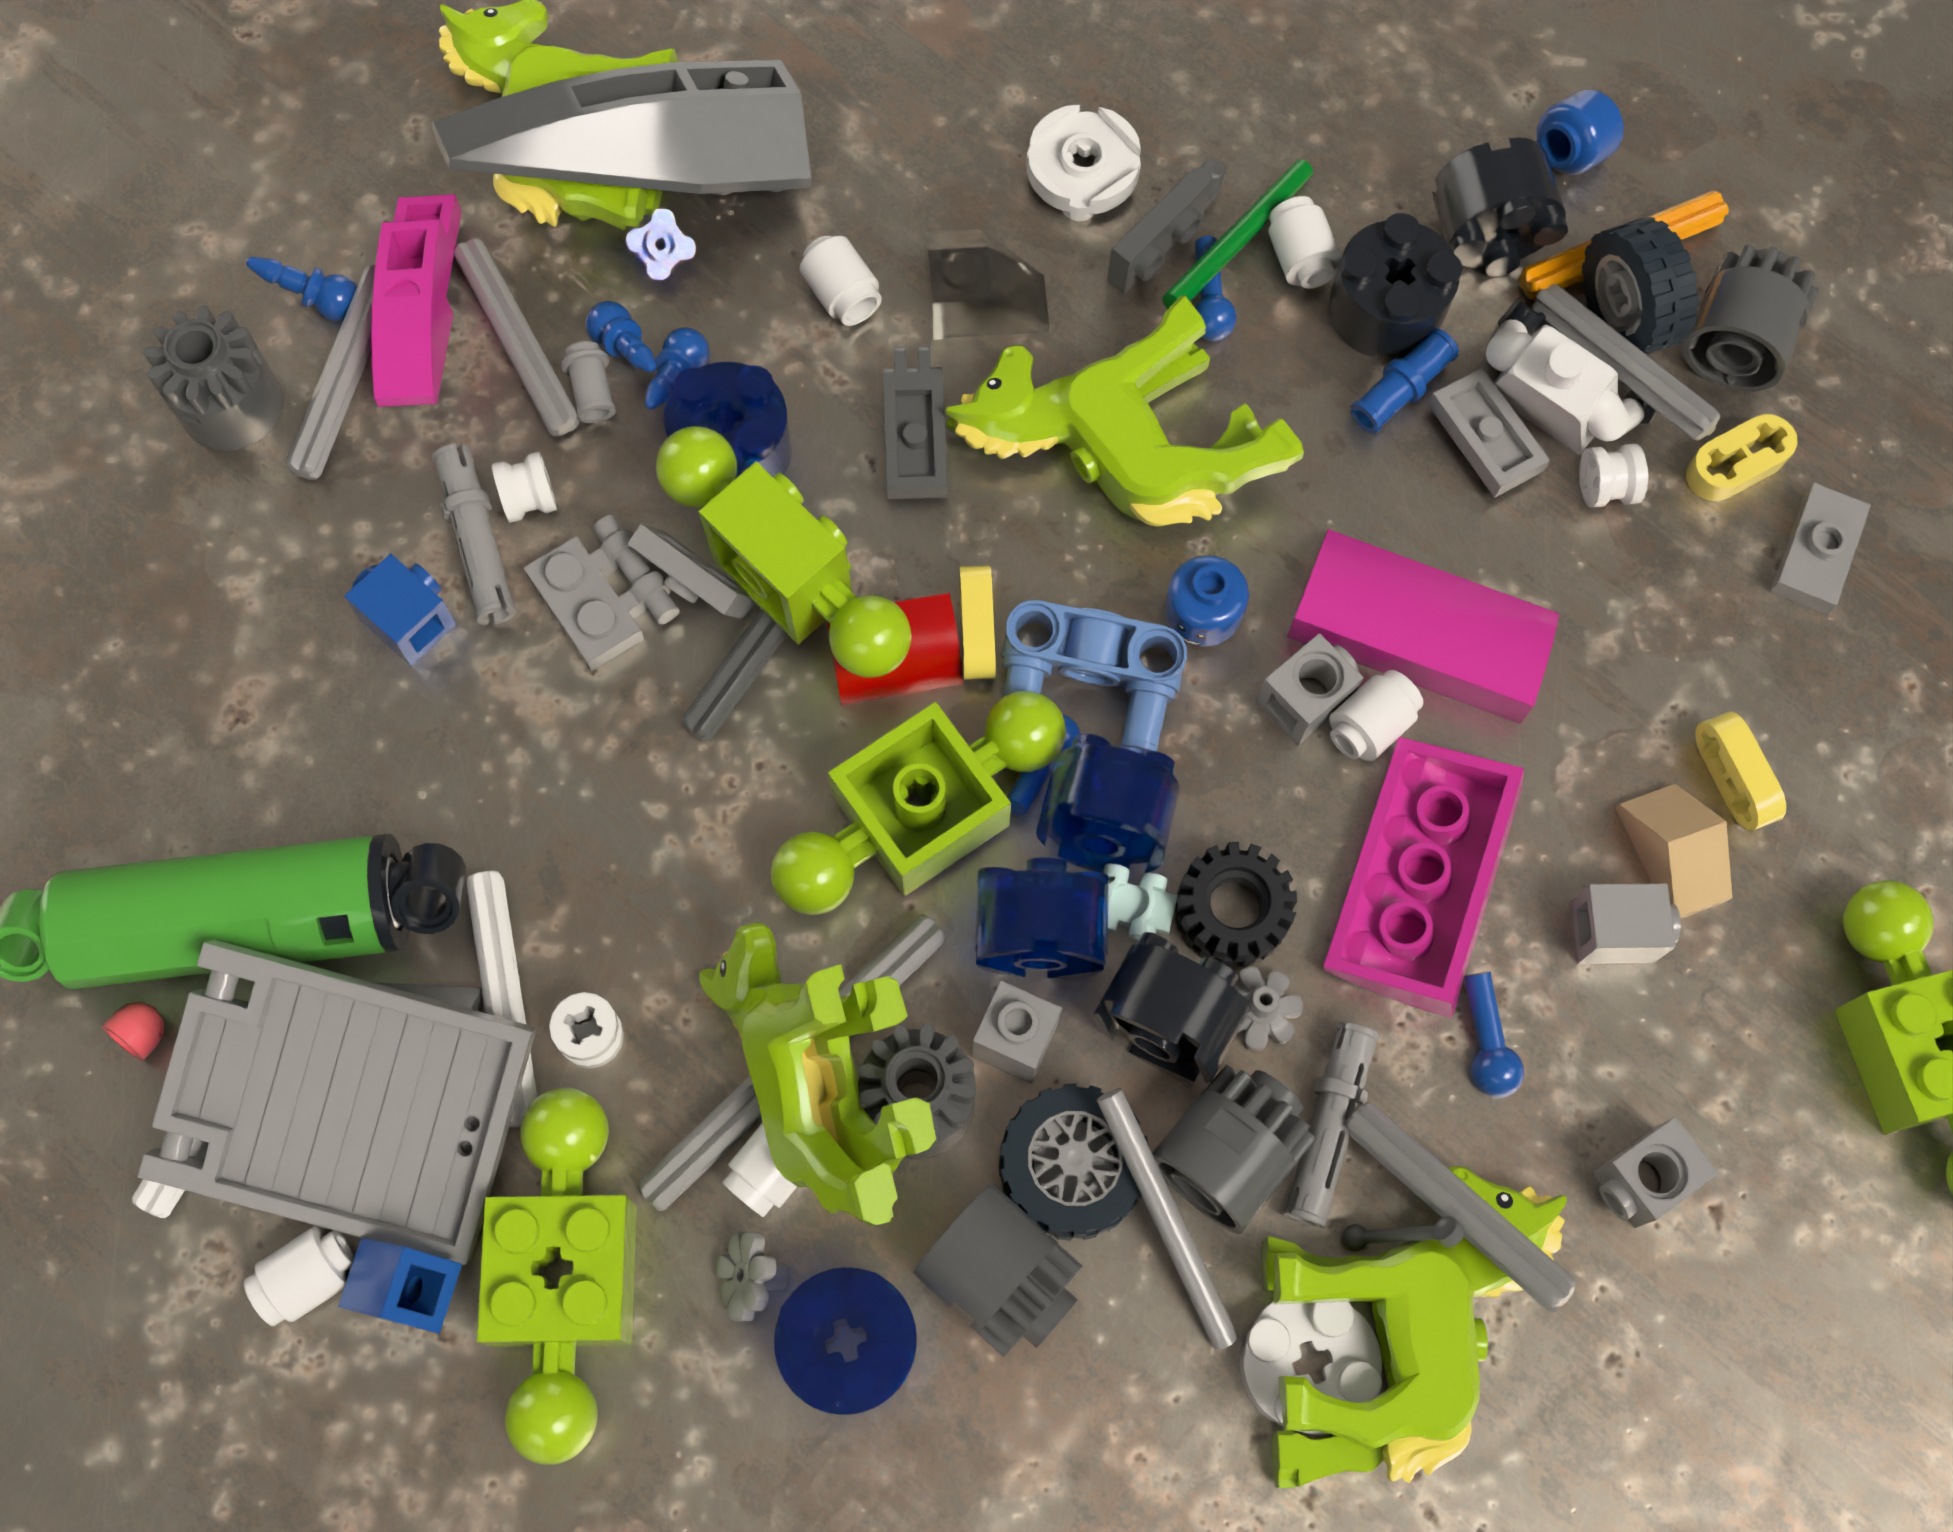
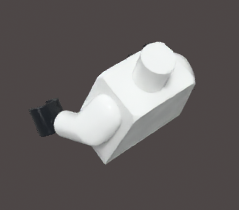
M1519 296L1498 321L1499 328L1486 349V357L1489 364L1494 369L1502 371L1494 381V384L1515 412L1578 455L1582 454L1594 437L1606 442L1615 441L1640 423L1650 425L1657 411L1631 390H1629L1625 399H1620L1618 396V373L1611 366L1551 326L1544 325L1533 334L1546 319V315L1542 312L1537 314L1523 302L1525 300L1523 297Z

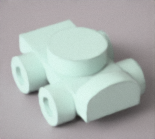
M1105 864L1102 877L1089 874L1080 914L1092 917L1090 924L1092 929L1104 933H1115L1117 925L1123 928H1130L1128 936L1139 941L1144 932L1154 934L1157 932L1169 935L1178 895L1165 892L1168 882L1166 877L1155 873H1143L1140 886L1128 884L1130 870L1117 864Z

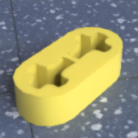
M1772 414L1756 416L1704 444L1688 464L1686 481L1690 489L1698 497L1707 501L1728 499L1782 468L1795 452L1798 445L1797 434L1793 426L1784 418ZM1756 440L1761 443L1770 440L1776 447L1774 450L1766 447L1754 454L1749 450ZM1728 462L1733 464V467L1726 476L1722 473L1712 476L1707 471L1709 465L1713 468H1718Z
M959 566L964 680L995 679L996 659L991 566Z
M1730 711L1698 723L1695 730L1697 748L1736 822L1742 828L1752 831L1783 819L1786 814L1784 793L1744 719L1737 713Z

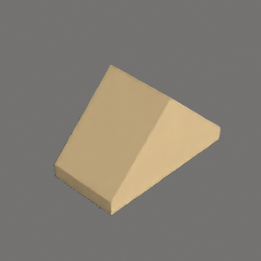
M1677 784L1620 803L1615 808L1652 884L1668 883L1670 904L1677 906L1680 919L1727 902L1733 898L1726 820Z

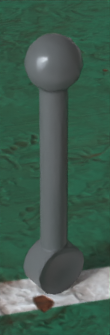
M1452 1216L1441 1218L1435 1226L1366 1230V1228L1359 1224H1351L1343 1231L1342 1240L1345 1246L1353 1251H1360L1370 1243L1437 1240L1442 1246L1450 1248L1462 1240L1464 1228Z

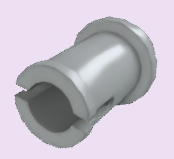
M592 341L577 342L568 346L564 351L565 358L561 362V368L564 374L570 376L578 419L580 418V421L585 423H597L610 419L615 415L616 409L612 402L605 368L609 364L607 353L600 350L599 344Z

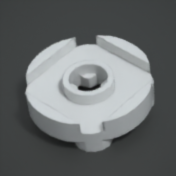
M1080 105L1059 108L1046 115L1033 130L1026 161L1029 181L1039 197L1052 207L1062 210L1067 218L1074 221L1088 220L1094 214L1103 213L1117 207L1133 192L1137 185L1141 168L1140 140L1129 122L1112 110L1099 107L1097 114L1090 111L1080 112ZM1078 153L1082 157H1088L1093 154L1096 158L1093 166L1080 167L1073 163V154Z
M1273 1301L1259 1312L1252 1323L1253 1325L1247 1332L1245 1345L1242 1347L1240 1357V1371L1245 1390L1258 1411L1282 1427V1404L1278 1377L1280 1376L1305 1377L1314 1388L1323 1394L1350 1402H1363L1375 1398L1381 1391L1382 1356L1377 1338L1367 1320L1361 1313L1352 1308L1349 1302L1274 1305ZM1303 1343H1310L1315 1352L1324 1351L1327 1355L1329 1364L1322 1368L1324 1379L1319 1383L1314 1384L1309 1374L1297 1376L1294 1371L1292 1362L1302 1357L1299 1346ZM1295 1431L1308 1436L1331 1434L1319 1431Z

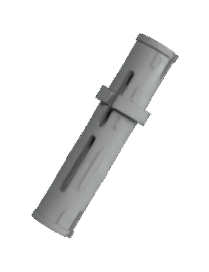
M456 443L445 445L437 449L432 455L445 498V503H441V510L445 521L452 524L476 611V620L479 624L487 625L489 623L488 614H490L492 625L506 622L512 619L517 611L508 588L499 550L489 520L488 511L492 510L490 497L487 492L481 490L470 446L461 444L459 446L461 456H459Z
M1343 1022L1338 1023L1332 1052L1324 1076L1316 1079L1313 1091L1318 1097L1312 1121L1308 1128V1132L1315 1137V1140L1299 1159L1293 1186L1283 1211L1285 1217L1313 1227H1326L1330 1203L1349 1143V1128L1346 1123L1350 1116L1367 1102L1369 1093L1364 1090L1371 1059L1374 1056L1376 1045L1380 1038L1379 1033L1346 1022V1024Z

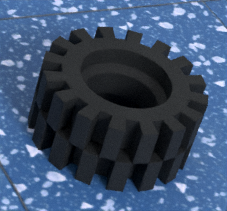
M1228 842L1225 850L1219 851L1218 846L1215 845L1206 850L1204 857L1200 859L1197 856L1190 864L1177 892L1175 909H1177L1178 913L1175 922L1177 929H1184L1186 933L1183 939L1190 949L1196 945L1202 950L1199 955L1200 958H1211L1213 956L1221 959L1220 962L1230 968L1234 962H1241L1242 967L1253 965L1257 958L1261 957L1264 960L1281 944L1293 924L1296 912H1293V908L1298 901L1297 891H1290L1289 888L1293 878L1288 870L1283 873L1279 872L1277 866L1281 860L1271 853L1266 860L1258 855L1262 847L1250 844L1248 850L1244 851L1239 850V842ZM1226 883H1239L1248 887L1256 895L1259 902L1258 918L1252 924L1241 928H1234L1221 923L1211 909L1210 899L1213 891Z

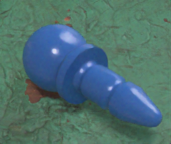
M249 257L246 260L248 268L264 281L271 284L277 283L279 287L295 294H303L301 306L308 308L315 305L317 311L324 318L334 322L344 320L357 288V284L347 276L340 274L325 276L322 269L317 267L314 268L311 276H307L306 272L289 265L283 266L280 261L275 259Z
M603 301L590 309L586 317L585 327L589 338L593 342L599 344L600 347H603L613 357H625L637 369L646 372H654L657 365L653 353L641 340V329L624 306L614 301Z
M688 327L678 328L669 333L665 338L662 351L659 352L655 359L657 373L647 387L646 408L652 410L667 402L677 386L689 384L695 374L705 367L710 351L707 340L699 331Z

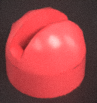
M143 1002L125 1004L116 1010L101 1026L107 1035L118 1045L141 1061L147 1058L164 1036V1021L155 1007Z

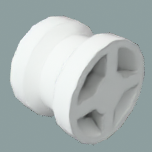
M1638 444L1621 445L1615 452H1607L1602 447H1591L1584 450L1579 465V483L1585 504L1589 508L1606 506L1610 500L1617 499L1624 505L1638 504L1643 501L1648 485V468L1645 454Z
M540 451L527 454L524 462L510 465L505 461L492 464L498 494L509 523L520 521L526 512L537 509L545 514L557 511L554 493Z
M582 992L570 995L558 1004L551 1016L549 1025L551 1039L565 1058L578 1067L591 1069L604 1066L615 1058L622 1047L624 1038L622 1022L608 1001L597 994ZM590 1015H593L588 1022H584L581 1025L575 1023H580L583 1020L589 1019Z

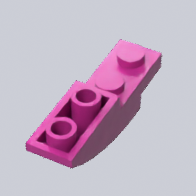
M455 194L400 197L397 201L393 222H382L374 272L371 335L374 400L378 407L438 403L453 319V311L446 296L462 214Z

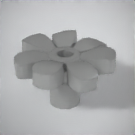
M1253 966L1242 969L1238 976L1241 988L1235 985L1234 988L1247 1000L1249 1005V1012L1238 1031L1239 1033L1245 1030V1047L1251 1051H1262L1267 1045L1268 1035L1276 1043L1285 1044L1292 1038L1295 1032L1293 1026L1286 1019H1294L1301 1015L1303 1010L1301 997L1297 995L1285 996L1283 994L1289 986V979L1280 971L1275 970L1271 972L1266 981H1264L1257 967Z
M736 1232L728 1244L729 1255L719 1254L716 1260L715 1276L727 1280L719 1290L724 1308L728 1309V1316L733 1321H752L755 1311H762L767 1305L769 1299L767 1290L782 1291L786 1288L789 1281L787 1265L776 1262L772 1256H764L765 1237L759 1232Z

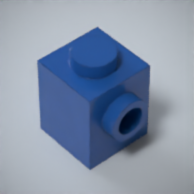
M391 553L378 565H372L363 570L355 579L352 589L344 595L359 620L411 667L456 625L445 602L438 596L442 588L437 581L419 564L415 563L408 569Z
M361 1238L338 1307L440 1334L462 1264L405 1246Z

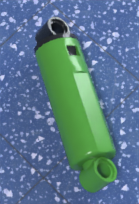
M380 834L60 871L50 878L44 887V891L24 889L12 893L4 900L0 908V977L10 981L28 982L40 978L50 970L54 979L64 988L79 989L211 973V970L199 967L197 964L203 942L214 939L299 963L405 950L410 930L419 934H435L445 931L454 924L460 911L466 880V865L462 857L455 850L440 843H424L414 846L403 857L399 843L394 835ZM422 886L432 887L437 890H428L426 888H423Z

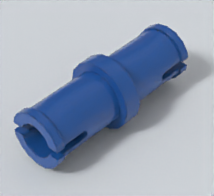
M1435 328L1403 359H1394L1385 366L1383 377L1350 406L1352 408L1350 413L1356 423L1368 433L1377 434L1382 429V426L1408 402L1415 403L1419 401L1427 391L1426 385L1459 356L1457 354L1459 348L1453 338L1445 331Z

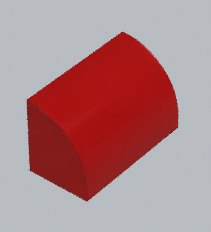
M950 592L894 602L905 613L911 627L912 637L910 649L904 661L895 670L886 675L868 678L852 674L837 662L831 651L841 706L963 684L960 646ZM826 620L829 639L830 623Z

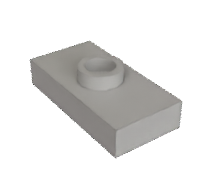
M1483 367L1432 394L1428 406L1494 498L1544 472L1550 459Z
M1813 482L1803 495L1770 593L1828 615L1838 605L1871 504Z
M640 524L627 543L669 574L664 584L690 602L695 603L698 597H700L722 614L740 619H745L755 604L735 582L663 530Z

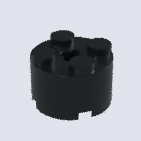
M1521 137L1508 138L1509 148L1491 151L1489 142L1474 146L1454 157L1439 171L1435 179L1437 185L1436 193L1432 191L1434 204L1445 240L1454 254L1460 259L1463 266L1485 268L1486 273L1493 277L1506 275L1518 268L1521 263L1520 259L1535 253L1546 245L1562 240L1567 235L1566 211L1546 151L1541 144L1531 139Z
M1396 213L1389 216L1387 220L1368 225L1357 232L1345 247L1331 288L1330 317L1335 331L1346 344L1364 355L1377 357L1379 352L1397 354L1396 359L1404 358L1433 329H1441L1459 286L1463 269L1462 263L1454 254L1449 244L1439 234L1419 224L1417 219L1410 214Z
M1144 932L1138 943L1133 944L1127 952L1097 1006L1092 1019L1096 1026L1111 1040H1113L1118 1030L1128 1036L1133 1042L1129 1053L1147 1064L1191 1082H1195L1199 1072H1201L1205 1083H1211L1249 1012L1247 1000L1234 988L1238 975L1230 967L1212 958L1203 957L1200 963H1197L1178 954L1177 947L1167 939L1151 932Z

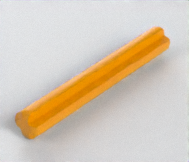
M1710 191L1648 217H1654L1655 221L1665 222L1669 225L1668 228L1672 232H1676L1680 239L1683 240L1721 224L1724 221V216L1729 213L1728 204L1723 201L1721 193ZM1589 240L1525 266L1518 277V283L1520 288L1523 289L1526 298L1536 300L1537 293L1542 288L1547 289L1552 284L1565 288L1583 281L1582 263L1585 261L1586 256L1584 252L1587 245H1590L1592 241Z

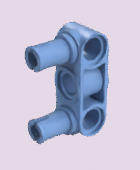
M1028 600L1018 604L1010 612L1006 621V634L1001 657L1003 658L1002 667L1007 670L1002 697L1017 691H1033L1041 694L1043 680L1050 677L1051 673L1087 684L1125 688V692L1130 695L1120 748L1139 755L1155 756L1167 703H1172L1175 695L1180 691L1184 666L1187 660V647L1183 638L1174 629L1164 625L1129 619L1100 609L1075 608L1041 600ZM1039 623L1050 631L1051 638L1045 645L1029 647L1018 639L1017 633L1026 624ZM1149 648H1161L1171 655L1174 666L1163 673H1154L1142 664L1140 655Z

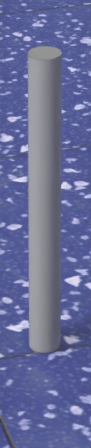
M1122 1088L1109 1091L1097 1099L1099 1107L1214 1349L1228 1347L1239 1338Z

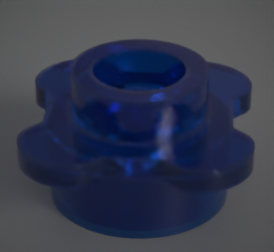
M665 208L653 211L651 221L639 229L633 228L629 230L625 237L627 249L635 253L637 259L646 266V274L653 280L668 278L670 268L680 260H690L696 250L694 240L681 233L675 225L674 213ZM657 239L665 241L666 246L664 250L656 248L655 243Z

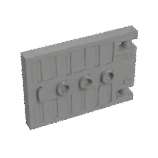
M214 939L203 942L197 966L210 969L211 973L206 990L199 989L190 992L188 995L152 1123L153 1128L166 1131L161 1149L154 1148L143 1155L137 1178L361 1238L405 1246L467 1265L474 1254L484 1218L485 1197H490L537 1027ZM239 978L254 981L249 1002L234 998ZM194 1139L209 1142L205 1160L189 1156ZM461 1143H462V1147H463V1149H464L465 1151H467V1152H472V1153H465V1152H463L462 1149H461Z

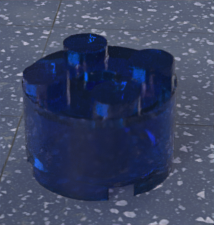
M716 362L699 368H688L679 373L664 409L663 419L667 438L674 432L686 427H706L721 434L731 445L737 460L736 478L756 461L772 477L777 473L785 474L792 454L787 407L782 392L773 381L772 375L767 369L757 365L750 366L737 362Z
M1077 735L1074 738L1072 747L1061 751L1054 760L1036 828L1038 840L1045 846L1047 837L1051 838L1060 845L1058 857L1087 870L1103 873L1105 864H1117L1129 869L1130 864L1147 863L1145 873L1155 871L1164 861L1180 793L1179 782L1173 774L1175 762L1172 758L1161 752L1142 751L1138 753L1112 746L1108 740L1098 735Z
M1050 857L1027 860L1026 870L1022 871L1003 867H986L978 870L975 951L976 965L979 968L992 973L1015 977H1026V969L1047 970V978L1084 977L1098 974L1104 970L1106 956L1108 955L1109 876L1107 874L1091 871L1070 873L1067 872V862L1065 860Z
M852 1267L834 1268L820 1272L799 1285L781 1306L774 1334V1350L777 1365L784 1381L793 1393L812 1408L825 1414L843 1418L871 1414L894 1400L906 1385L914 1368L917 1354V1333L910 1307L902 1294L878 1273ZM843 1325H849L853 1333L865 1332L867 1339L857 1345L858 1358L850 1362H846L840 1352L829 1354L828 1344L837 1340L836 1329Z

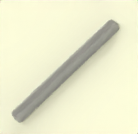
M924 914L919 915L839 991L840 997L850 995L852 984L886 976L896 979L900 986L943 945L945 934L931 918ZM751 1076L639 1180L637 1184L639 1192L656 1210H666L762 1118Z

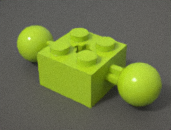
M686 427L674 432L664 441L656 460V473L661 487L677 503L688 507L701 508L698 512L714 562L798 645L827 620L830 623L829 644L837 662L850 673L868 678L879 677L892 672L904 661L909 652L912 637L911 627L905 613L897 604L885 597L878 595L857 597L852 592L849 573L852 567L847 559L845 547L848 545L846 537L828 517L822 515L816 519L801 505L804 502L801 493L786 476L777 473L772 477L756 461L736 478L737 460L731 445L721 434L706 427Z
M1017 691L1010 693L998 700L988 713L984 728L985 736L968 746L937 702H934L829 771L828 777L832 796L852 824L834 836L810 831L799 833L785 841L776 852L771 865V882L778 898L787 907L801 914L819 915L827 913L838 907L849 895L854 882V868L874 855L905 897L1009 827L1011 802L992 776L1005 767L1017 772L1037 771L1048 766L1057 758L1066 738L1065 721L1058 706L1051 699L1038 692ZM916 794L921 800L931 797V803L921 807L912 806L909 804V796Z
M1881 880L1872 882L1860 888L1848 901L1843 916L1844 931L1849 942L1857 952L1870 960L1884 964L1892 986L1867 992L1834 1011L1884 1135L1946 1118L1953 1133V970L1932 975L1924 956L1923 949L1929 943L1934 928L1933 913L1925 897L1915 888L1899 881ZM1953 1151L1948 1158L1946 1166V1181L1952 1196Z
M568 1087L552 1089L537 1097L525 1111L520 1126L522 1148L531 1163L542 1170L541 1196L485 1197L477 1342L493 1348L533 1347L532 1375L522 1381L512 1393L505 1412V1428L514 1449L524 1458L542 1465H555L574 1458L588 1445L596 1429L598 1409L595 1397L588 1385L575 1375L576 1346L632 1345L637 1205L626 1195L582 1196L583 1171L592 1166L602 1155L608 1141L609 1125L604 1109L593 1096L582 1090ZM561 1256L563 1260L573 1265L574 1268L572 1275L560 1277L559 1286L554 1289L553 1282L546 1279V1271L548 1266L553 1265L555 1259Z

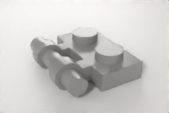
M613 515L602 517L593 526V530L603 543L601 548L589 554L576 536L523 567L528 579L591 672L644 640L642 631L634 620L635 618L649 610L659 624H665L674 619L679 613V609L669 596L671 589L664 584L665 578L657 571L652 572L640 553L627 544L633 536V532L628 529L623 530ZM621 569L632 587L629 591L618 597L605 577Z

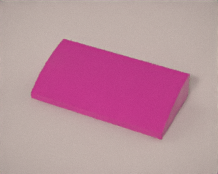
M1328 529L1287 638L1307 644L1320 633L1331 645L1336 644L1343 647L1357 664L1382 673L1388 670L1398 671L1411 680L1414 685L1521 724L1535 705L1552 649L1559 613Z
M1403 737L1398 738L1323 965L1324 971L1381 996L1453 1019L1465 979L1464 976L1467 973L1523 789L1524 768Z

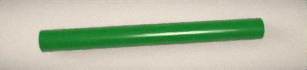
M1297 159L1163 295L1162 301L1165 307L1169 309L1181 295H1185L1191 301L1269 221L1271 211L1280 203L1292 198L1313 176L1312 166L1304 159Z

